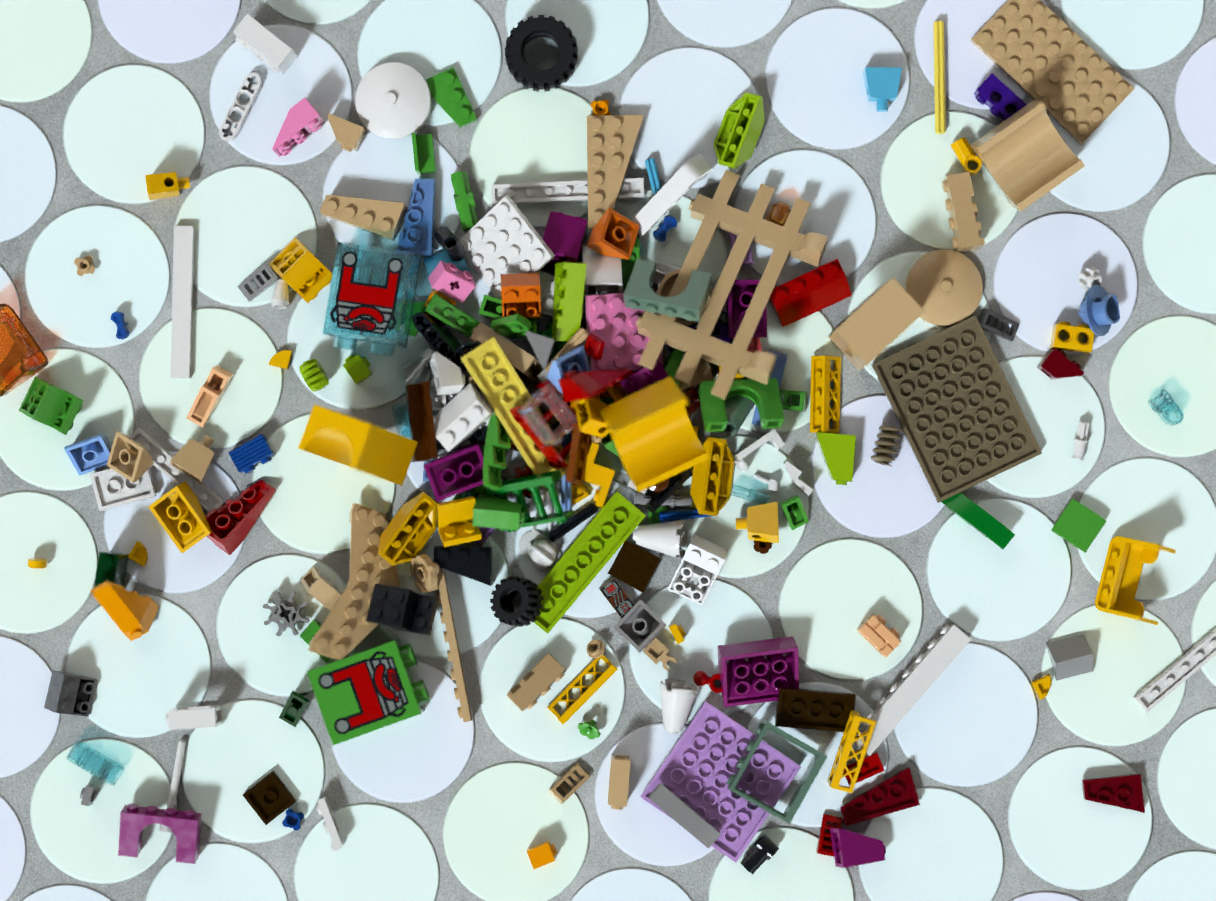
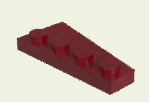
M910 768L903 769L840 806L845 826L920 805Z

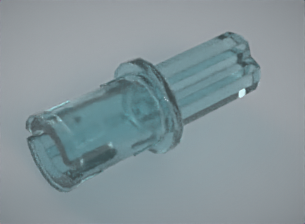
M733 485L731 488L732 496L746 499L747 502L768 503L770 494L738 485Z

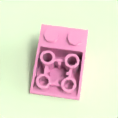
M305 97L289 109L272 147V150L278 157L288 155L292 151L293 146L302 144L307 139V135L311 132L315 133L322 128L321 124L324 121Z

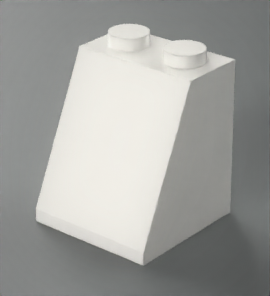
M582 245L583 263L587 264L584 297L588 295L623 293L621 259L602 256L588 248L587 245Z

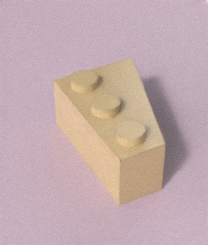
M548 653L506 696L522 712L526 708L530 710L537 703L535 699L540 694L544 696L551 689L549 685L553 681L557 683L565 675L563 673L565 668Z

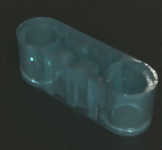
M75 741L66 757L71 763L110 785L116 784L124 770L121 764L80 741Z

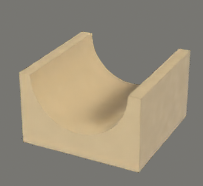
M1036 100L1027 104L970 145L1008 202L1019 211L1024 210L1085 167L1083 161L1072 152L1055 129L1047 115V108L1043 102Z
M892 277L828 338L860 371L925 311Z

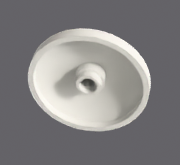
M398 62L384 63L371 69L359 83L355 97L356 111L363 125L375 135L385 139H402L417 132L426 122L432 104L431 91L424 77L411 66Z

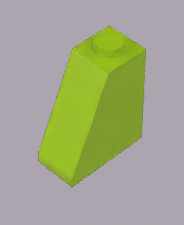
M817 432L816 439L830 479L836 481L837 485H847V482H852L856 435Z

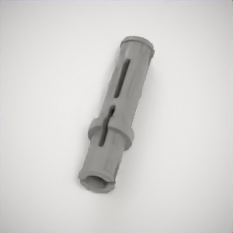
M635 493L634 505H645L656 494ZM673 493L661 506H670L673 509L674 507L692 508L691 495L683 496Z

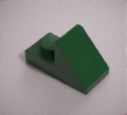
M292 691L279 718L296 727L311 701Z

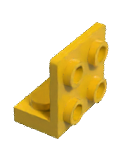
M474 496L437 504L438 533L444 547L482 540L479 527L473 526V508L476 502Z

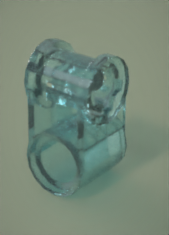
M1162 389L1160 394L1153 400H1148L1149 406L1166 425L1174 426L1183 420L1184 414L1166 390ZM1170 412H1174L1177 415L1175 422L1170 420Z

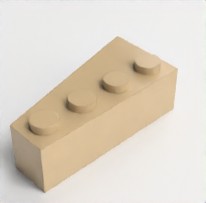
M970 172L946 175L944 181H942V189L947 194L945 207L946 211L950 212L948 225L949 229L953 230L954 237H951L952 248H956L957 252L978 250L985 245L984 238L979 237L982 228L981 223L978 220L976 221L975 218L977 217L978 209L977 204L972 202L971 199L974 198V190Z
M326 195L319 213L324 217L394 242L407 206L405 203Z

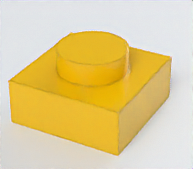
M674 623L668 626L677 644L685 641L683 636L686 634L681 625L677 626Z

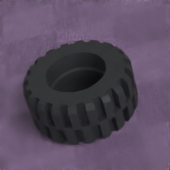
M538 15L537 18H533V16L527 17V21L521 20L516 28H512L510 31L511 35L506 40L505 57L509 72L518 83L523 84V87L527 89L530 87L533 88V91L539 92V89H544L545 92L550 91V88L553 87L557 89L561 87L563 82L566 83L569 80V76L573 75L578 61L576 39L571 29L567 28L563 21L555 20L553 16H549V18L544 17V15ZM538 37L552 39L556 42L560 51L557 63L545 70H537L530 67L524 59L525 46L528 42Z

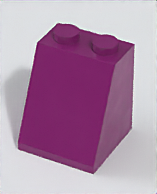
M550 212L543 241L555 256L541 270L555 273L556 263H578L588 220L578 216L565 215L562 212Z

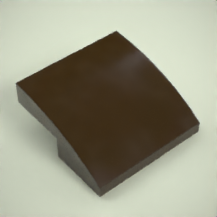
M625 540L608 574L644 593L662 559Z

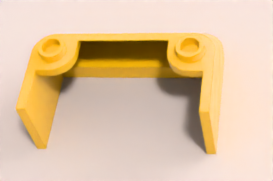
M1120 536L1114 537L1109 543L1095 599L1096 608L1102 612L1158 625V621L1143 617L1144 605L1134 599L1143 564H1153L1156 562L1160 551L1176 554V550L1155 543Z

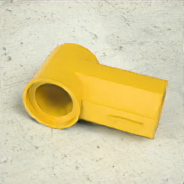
M966 137L960 138L950 146L963 166V171L970 172V176H974L982 166L981 159L976 156ZM967 163H976L977 169H969Z

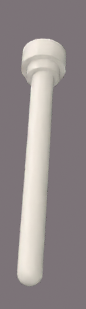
M183 739L179 740L167 808H175L186 746V742ZM160 824L159 831L173 833L169 827Z

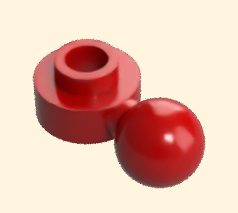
M697 671L694 674L693 681L696 685L704 686L708 684L711 691L715 693L722 692L721 686L716 687L714 684L716 680H720V674H714L711 677H708L704 671Z

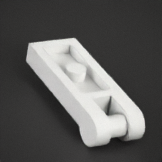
M325 796L317 800L316 808L318 814L323 815L325 821L323 822V827L326 834H330L332 840L330 848L333 851H339L343 847L344 841L328 798Z

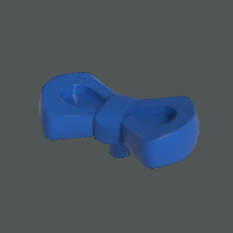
M666 215L663 223L659 224V228L653 231V236L657 241H666L669 229L677 226L675 217Z
M115 311L111 314L110 318L117 326L116 338L123 340L130 333L126 327L128 323L124 321L123 312Z

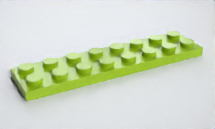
M617 491L537 587L541 589L542 593L540 596H543L544 600L541 601L543 609L540 608L539 610L541 614L536 616L537 620L534 623L547 634L646 516Z

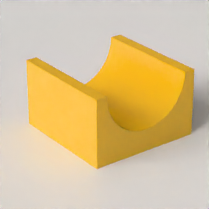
M671 376L600 409L623 468L638 492L709 459L687 415L685 405L688 402L686 397Z
M314 404L298 449L402 486L418 442Z

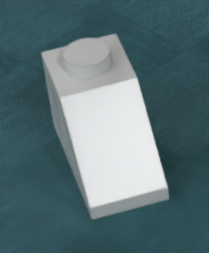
M433 352L430 365L437 395L460 393L463 386H465V376L461 374L460 367L440 353Z

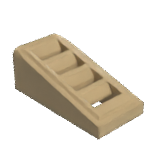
M576 763L548 791L560 804H563L591 776ZM575 770L582 776V780L573 773ZM569 776L577 783L576 786L568 779ZM563 781L572 789L571 791L565 788L562 784ZM557 787L566 794L564 797L556 790Z

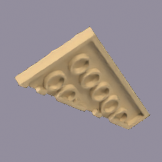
M644 115L587 116L588 230L595 227L608 208L613 210L615 208Z

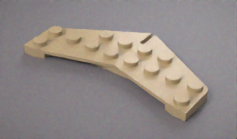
M352 503L350 510V576L347 587L318 632L311 639L307 650L335 660L344 659L378 625L366 621L375 583L400 587L396 565H390L378 555L380 536L388 526L386 515L357 503Z

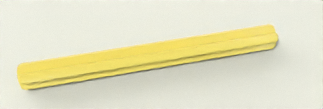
M935 21L933 23L935 133L945 134L944 21Z

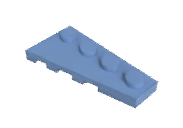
M415 179L409 199L408 211L404 217V225L402 231H400L399 243L394 255L433 256L435 179Z

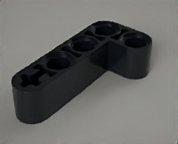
M426 311L418 312L413 317L414 326L435 352L440 353L459 366L461 371L467 370L460 358L470 352L471 349L473 350L481 345V342L471 341L460 344L441 320Z

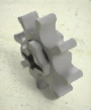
M295 590L291 591L290 597L287 600L282 599L280 592L276 591L274 592L277 598L276 605L263 604L264 609H269L272 612L271 619L264 621V625H269L271 622L277 623L279 629L276 636L278 637L282 635V630L285 627L291 628L294 636L298 635L299 632L295 627L296 622L301 620L308 623L310 621L309 618H304L300 614L301 608L308 606L309 602L305 601L301 605L294 602V596L297 593ZM284 608L285 610H290V614H288V617L282 616V613H284Z

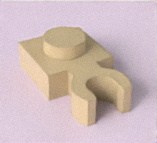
M656 637L643 650L656 665L661 661L666 671H670L669 667L666 666L667 661L671 660L675 664L677 663L674 657L666 655L670 650Z

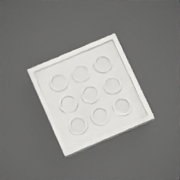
M509 195L498 202L459 240L465 249V258L495 297L501 300V274L537 273L555 256Z

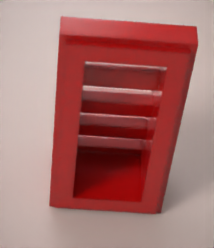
M823 814L816 853L834 857L832 841L823 839L824 837L831 838V833L825 832V829L832 827L841 828L842 817ZM826 821L836 822L837 825H827ZM822 845L832 846V850L822 848Z

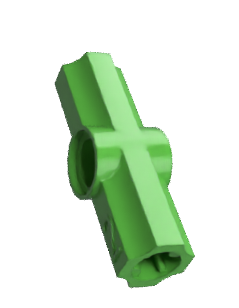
M459 171L450 174L455 193L454 201L456 209L459 211L462 230L469 231L478 223L474 208L476 205L473 192L470 189L467 171Z

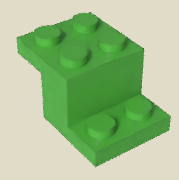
M35 376L19 411L31 419L67 435L68 431L73 427L77 413L82 408L83 400Z

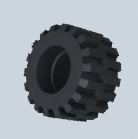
M510 576L507 579H502L500 581L501 584H496V590L491 593L493 599H490V603H493V606H491V610L495 611L493 615L499 618L500 622L523 627L537 620L536 616L541 614L539 610L540 608L543 609L541 601L544 599L543 596H540L542 591L537 588L538 585L529 579ZM520 592L522 598L521 605L518 610L514 611L512 601L514 596Z

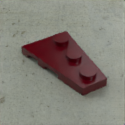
M1141 774L1082 779L1083 798L1085 800L1145 813Z

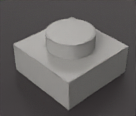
M89 784L86 788L83 787L80 794V799H82L81 805L90 806L93 804L97 785Z

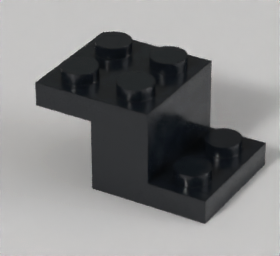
M375 583L366 621L387 625L398 631L430 636L439 598L418 594L407 588Z

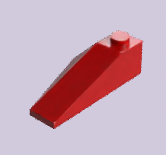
M571 370L564 373L565 377L559 379L558 382L566 402L589 399L607 390L606 387L613 386L616 382L633 374V370L582 372Z
M260 480L242 491L240 496L233 500H227L226 504L216 510L214 508L208 512L205 517L212 533L207 537L218 548L231 555L244 541L275 493V488Z

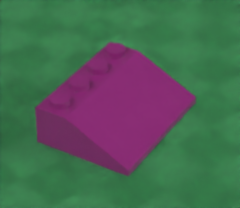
M793 636L718 646V666L724 707L777 701L779 687L799 689L798 646Z

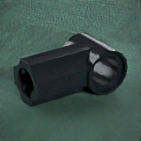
M440 226L435 230L436 232L433 236L446 251L452 261L461 260L465 256V249L458 237L454 236L447 226Z
M765 834L754 844V848L740 862L752 875L766 860L772 858L779 849Z

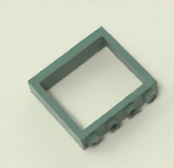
M767 721L760 722L755 730V733H757L754 740L751 739L746 746L747 753L744 757L741 756L736 764L738 769L735 774L732 773L726 782L728 784L727 788L790 824L828 756ZM768 729L815 755L784 813L736 787Z

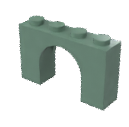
M637 258L624 293L625 307L700 322L712 287V273L693 270L688 285L682 293L673 297H663L657 295L651 289L657 274L656 262Z

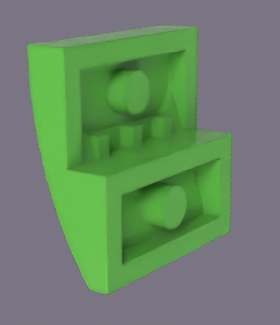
M1072 498L1051 531L1086 553L1107 521Z

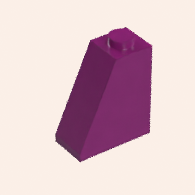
M830 828L835 867L848 868L885 860L886 848L882 840L841 828Z

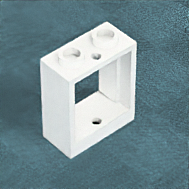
M222 705L178 707L168 710V714H166V725L169 726V730L216 728L223 724Z

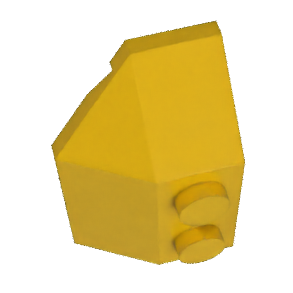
M708 437L702 446L709 459L693 467L690 494L699 514L717 516L730 499L735 460L726 439Z
M422 492L403 504L380 536L378 555L392 566L412 561L436 530V509L438 503L425 492Z

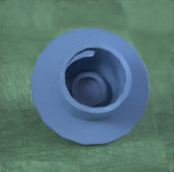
M1093 285L1089 288L1086 299L1081 301L1078 315L1097 336H1105L1109 332L1111 324L1119 322L1120 310L1115 294H1107L1106 290L1100 285Z

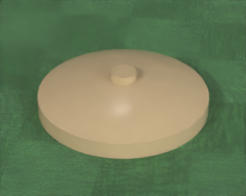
M942 249L929 252L914 263L907 275L905 290L925 311L919 317L920 319L936 326H951L964 321L976 310L982 297L983 285L977 267L968 257L957 251Z

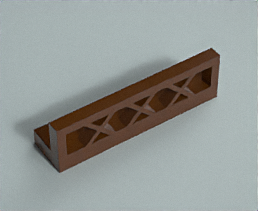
M423 381L420 384H408L405 388L411 439L418 442L413 455V462L432 461L438 457L429 381Z

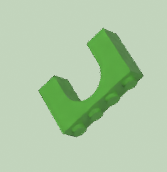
M750 378L733 380L726 399L711 394L716 381L706 380L701 382L698 394L705 432L725 430L728 421L724 401L733 396H743L755 403L759 411L762 429L781 428L785 418L777 378H770L767 385Z

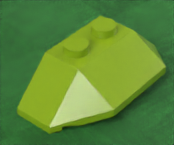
M744 93L740 99L735 101L726 110L713 144L719 165L736 169L752 157L765 122L763 97Z

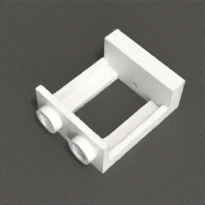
M771 430L734 456L736 459L734 463L740 471L742 469L744 472L749 470L743 458L766 442L770 441L776 450L785 445L776 430Z

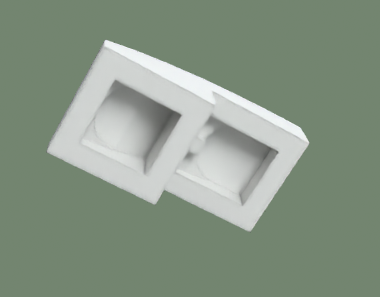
M785 461L783 466L791 481L801 492L809 496L813 489L798 479L802 471L788 461Z

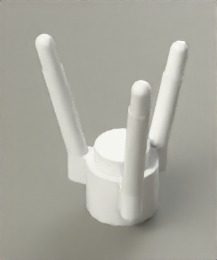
M428 347L425 351L422 350L416 358L402 369L405 372L416 362L421 361L405 381L406 384L416 376L424 365L430 367V359L434 352ZM430 369L425 381H430L433 375L432 369Z
M539 489L544 507L548 504V514H551L552 500L549 491ZM533 496L528 506L529 513L535 503ZM536 511L535 518H538L539 514L538 511ZM552 522L548 523V532L552 531ZM537 525L532 527L533 532L536 531Z

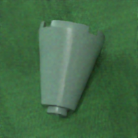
M733 396L724 401L728 423L723 432L727 433L730 431V436L737 434L755 404L743 396Z

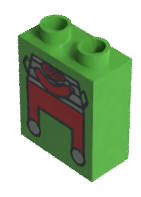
M399 639L307 672L332 745L424 712L422 704L430 702V697L424 681L414 682L409 668L416 666L417 660L410 643L401 646Z

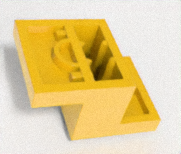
M296 237L269 263L271 268L307 303L315 299L318 293L325 286L329 285L335 277Z
M592 442L588 448L583 481L601 487L600 490L596 489L593 501H596V506L603 508L615 471L594 464L600 445Z

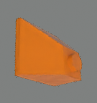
M608 208L592 229L587 247L602 256L629 260L640 225L615 210Z

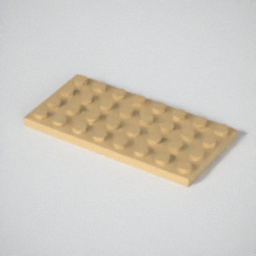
M1008 0L970 40L1033 100L1043 102L1047 108L1046 112L1080 144L1135 89L1041 0Z

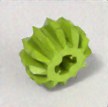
M316 359L307 360L299 366L302 378L311 391L322 390L329 384L323 367Z

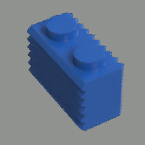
M260 434L228 452L238 472H245V474L255 470V465L259 463L264 465L272 460L271 456L275 455L264 434Z

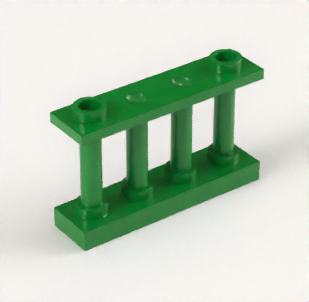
M560 470L502 481V489L499 490L486 488L488 496L496 494L497 497L508 500L507 492L512 491L515 494L517 502L522 504V512H525L524 524L521 523L520 528L551 522L561 524L568 521V517L574 513L573 510L563 511L555 485L556 481L562 477ZM545 485L548 488L555 513H546L538 489L540 486ZM526 488L532 492L539 514L538 518H535V516L530 517L522 492ZM499 529L500 531H506V530H508V532L517 531V530H509V529Z

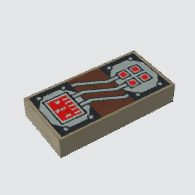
M615 577L599 588L621 619L635 605Z

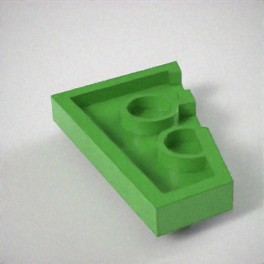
M454 67L426 79L431 91V97L460 128L477 121Z

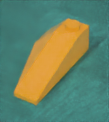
M106 581L90 590L91 594L123 634L131 641L140 638L149 631L159 609L158 604L150 596L138 595V592L134 590L131 592L127 591L123 586L110 581Z

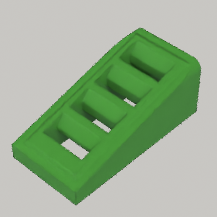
M779 390L780 397L784 395L783 410L806 412L807 393L805 391ZM789 396H792V405H791V406H788V405H789ZM797 396H800V404H799V406H796V405H797Z

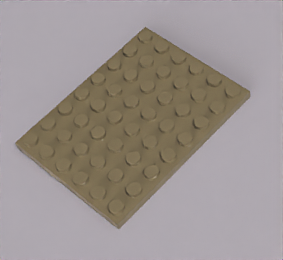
M976 315L871 364L937 503L1042 454Z

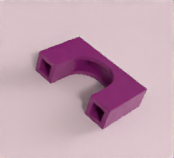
M137 804L125 805L120 812L118 856L137 858L142 850L143 829L150 824H162L169 827L176 836V862L195 864L199 857L202 813H196L194 810L177 811L175 808L158 809L156 806L140 807Z

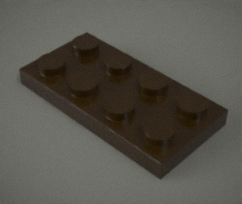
M779 687L774 725L778 727L844 732L850 712L855 709L856 694Z

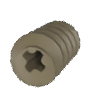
M889 425L880 426L879 430L883 433L877 434V438L881 441H875L874 443L879 448L872 450L876 455L871 456L870 459L875 463L893 467L889 464V461H895L891 454H897L893 447L899 446L895 439H901L897 432H903V429Z

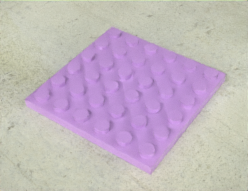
M705 701L640 797L666 814L648 798L650 793L661 782L721 833L712 844V847L737 863L770 814L727 788L728 784H726L729 776L732 773L735 774L738 769L736 764L740 757H744L747 753L746 746L751 739L754 740L756 735ZM762 740L736 787L774 808L801 766Z

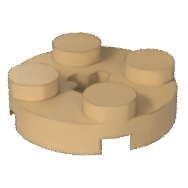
M427 554L418 555L413 558L410 564L411 576L416 578L417 582H414L416 588L421 593L437 590L438 564L433 563Z

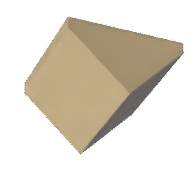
M116 431L107 466L134 483L154 462L145 447L122 432Z

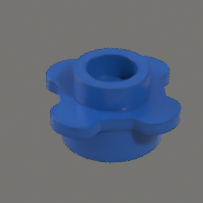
M291 808L287 809L286 817L282 821L283 826L299 830L304 814L302 812H295Z

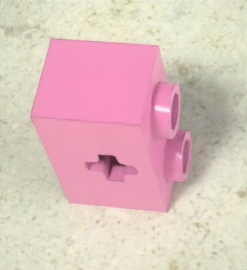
M443 261L439 262L428 277L433 289L461 303L466 300L476 286L473 276L468 271H461L454 264H447Z

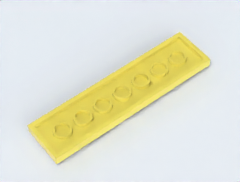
M491 337L460 359L494 410L532 473L535 475L556 471L549 465L548 459L522 426L513 419V415L509 411L511 408L519 405L524 408L532 400V397L495 338ZM537 406L528 414L534 423L543 416ZM548 422L540 428L546 438L553 433ZM558 439L552 443V446L558 453L563 449ZM568 455L563 459L567 465L569 462ZM568 466L560 469L562 476L566 474Z

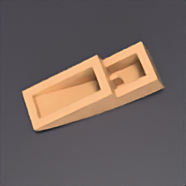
M218 365L213 367L205 384L201 386L186 419L203 428L218 405L234 374Z

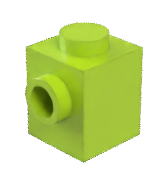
M352 354L344 360L346 363L343 364V367L356 385H359L373 375L369 369L371 364L365 356L361 357L359 354L356 356Z

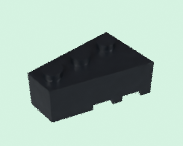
M434 546L433 563H437L439 568L492 586L493 547Z

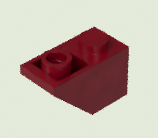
M1059 348L1058 350L1052 349L1037 366L1051 380L1080 377L1084 374L1081 370L1082 366L1075 361L1071 362L1067 359V354Z

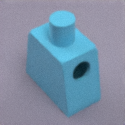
M865 67L863 76L868 101H877V112H887L888 102L896 100L902 67Z

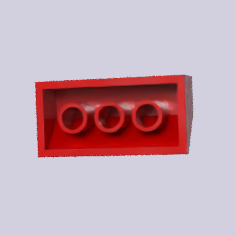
M836 259L775 287L769 300L783 328L852 296L846 275L839 260Z

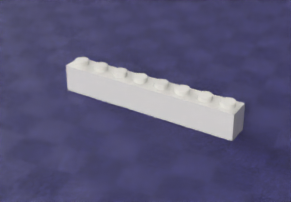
M954 624L943 627L940 631L941 636L937 641L933 639L927 646L929 650L924 655L921 653L914 661L916 665L912 669L908 668L903 673L902 681L899 684L896 682L890 688L889 692L891 693L887 698L883 697L876 706L878 708L874 713L869 712L866 715V718L876 720V725L866 754L869 756L971 641ZM864 723L861 727H858L860 734L868 731L870 724ZM861 739L854 742L862 748L863 742Z

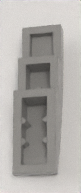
M661 782L648 796L651 801L708 849L721 835L718 830Z

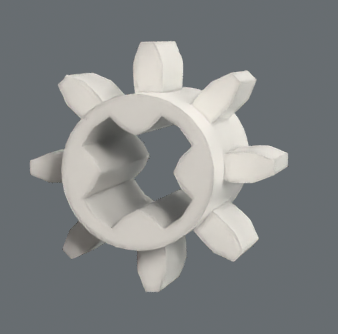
M1094 267L1083 269L1078 275L1080 287L1088 291L1093 285H1101L1102 275L1099 274L1100 270Z

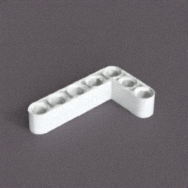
M701 154L687 161L631 220L640 225L637 234L640 239L659 222L694 184L704 179L713 170L714 167Z

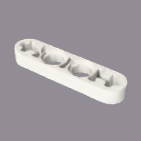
M252 72L244 77L219 128V136L225 142H232L237 138L262 87V79L258 74ZM255 77L258 83L257 85H252L251 90L254 92L251 94V92L244 88L247 87L249 89L251 85L249 79L253 80ZM243 94L250 96V100L246 104L240 102V96ZM234 111L241 112L240 120H232L231 115ZM230 121L232 124L237 125V127L232 126L230 131L233 134L232 136L228 135L226 138L223 132L224 130H229L231 125L227 123Z

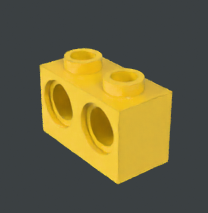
M1059 321V324L1053 325L1050 348L1090 353L1093 348L1094 333L1087 324H1078V327L1070 326V322ZM1060 331H1065L1067 333V339L1065 341L1060 339ZM1079 333H1083L1086 336L1085 343H1081L1078 340Z

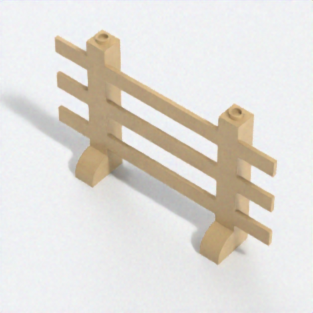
M725 170L713 199L698 194L696 199L691 200L689 205L691 218L702 221L668 296H677L686 289L692 271L698 270L716 228L737 235L696 330L675 322L676 317H669L664 314L659 316L645 311L643 316L640 315L636 322L638 334L650 338L638 365L653 370L663 346L666 344L686 352L675 375V380L689 385L700 359L721 366L722 368L711 394L722 399H726L737 373L765 385L768 384L775 367L776 355L764 351L752 353L747 351V348L787 257L791 256L818 267L824 255L828 236L819 233L809 232L805 235L798 233L811 203L797 197L784 227L763 219L775 189L762 183L748 213L727 205L740 175ZM752 242L773 249V252L732 344L712 337L711 334Z

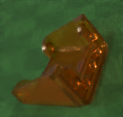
M0 304L1 397L30 379L49 363L45 353L14 309L8 304Z

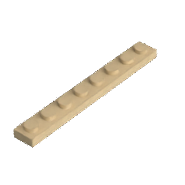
M439 569V574H437L439 593H436V596L439 598L438 605L442 604L443 612H440L441 623H445L446 631H443L445 643L449 642L450 650H447L448 661H452L453 669H450L452 681L456 680L457 688H454L455 699H459L460 707H457L459 719L463 718L464 723L471 721L472 716L445 570Z

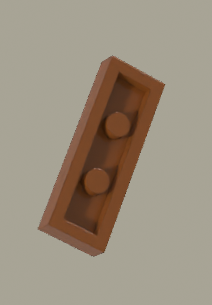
M574 424L566 481L575 485H583L590 434L581 432L578 424Z

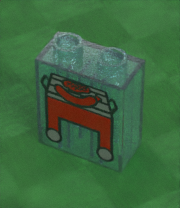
M338 242L323 334L335 338L333 347L356 351L357 342L371 343L370 353L384 356H393L394 347L407 349L421 264L419 256L412 252Z

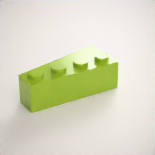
M565 262L555 264L552 339L555 341L568 342L582 328L580 325L583 316L582 306L587 264Z

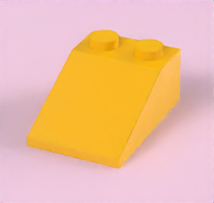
M186 481L177 485L148 506L181 553H184L212 533L198 498Z

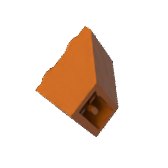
M539 273L501 274L502 317L519 314L524 318H541Z

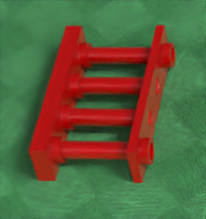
M547 379L535 386L538 394L524 408L519 405L511 408L509 411L513 415V419L522 426L548 459L549 465L555 470H560L568 466L563 459L569 454L572 441L559 453L552 446V443L566 430L572 435L574 424H578L575 412ZM544 399L550 406V409L534 423L528 414ZM554 415H557L561 425L546 438L540 428Z

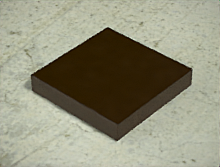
M272 771L243 794L265 825L297 802L275 771Z

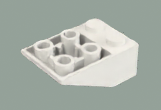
M694 534L668 590L702 606L729 550Z

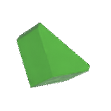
M798 495L779 503L791 530L809 522Z

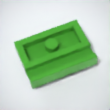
M514 314L492 320L490 327L496 330L498 334L502 336L509 335V339L526 336L525 332L527 331L536 333L538 326H532L531 321L519 314Z

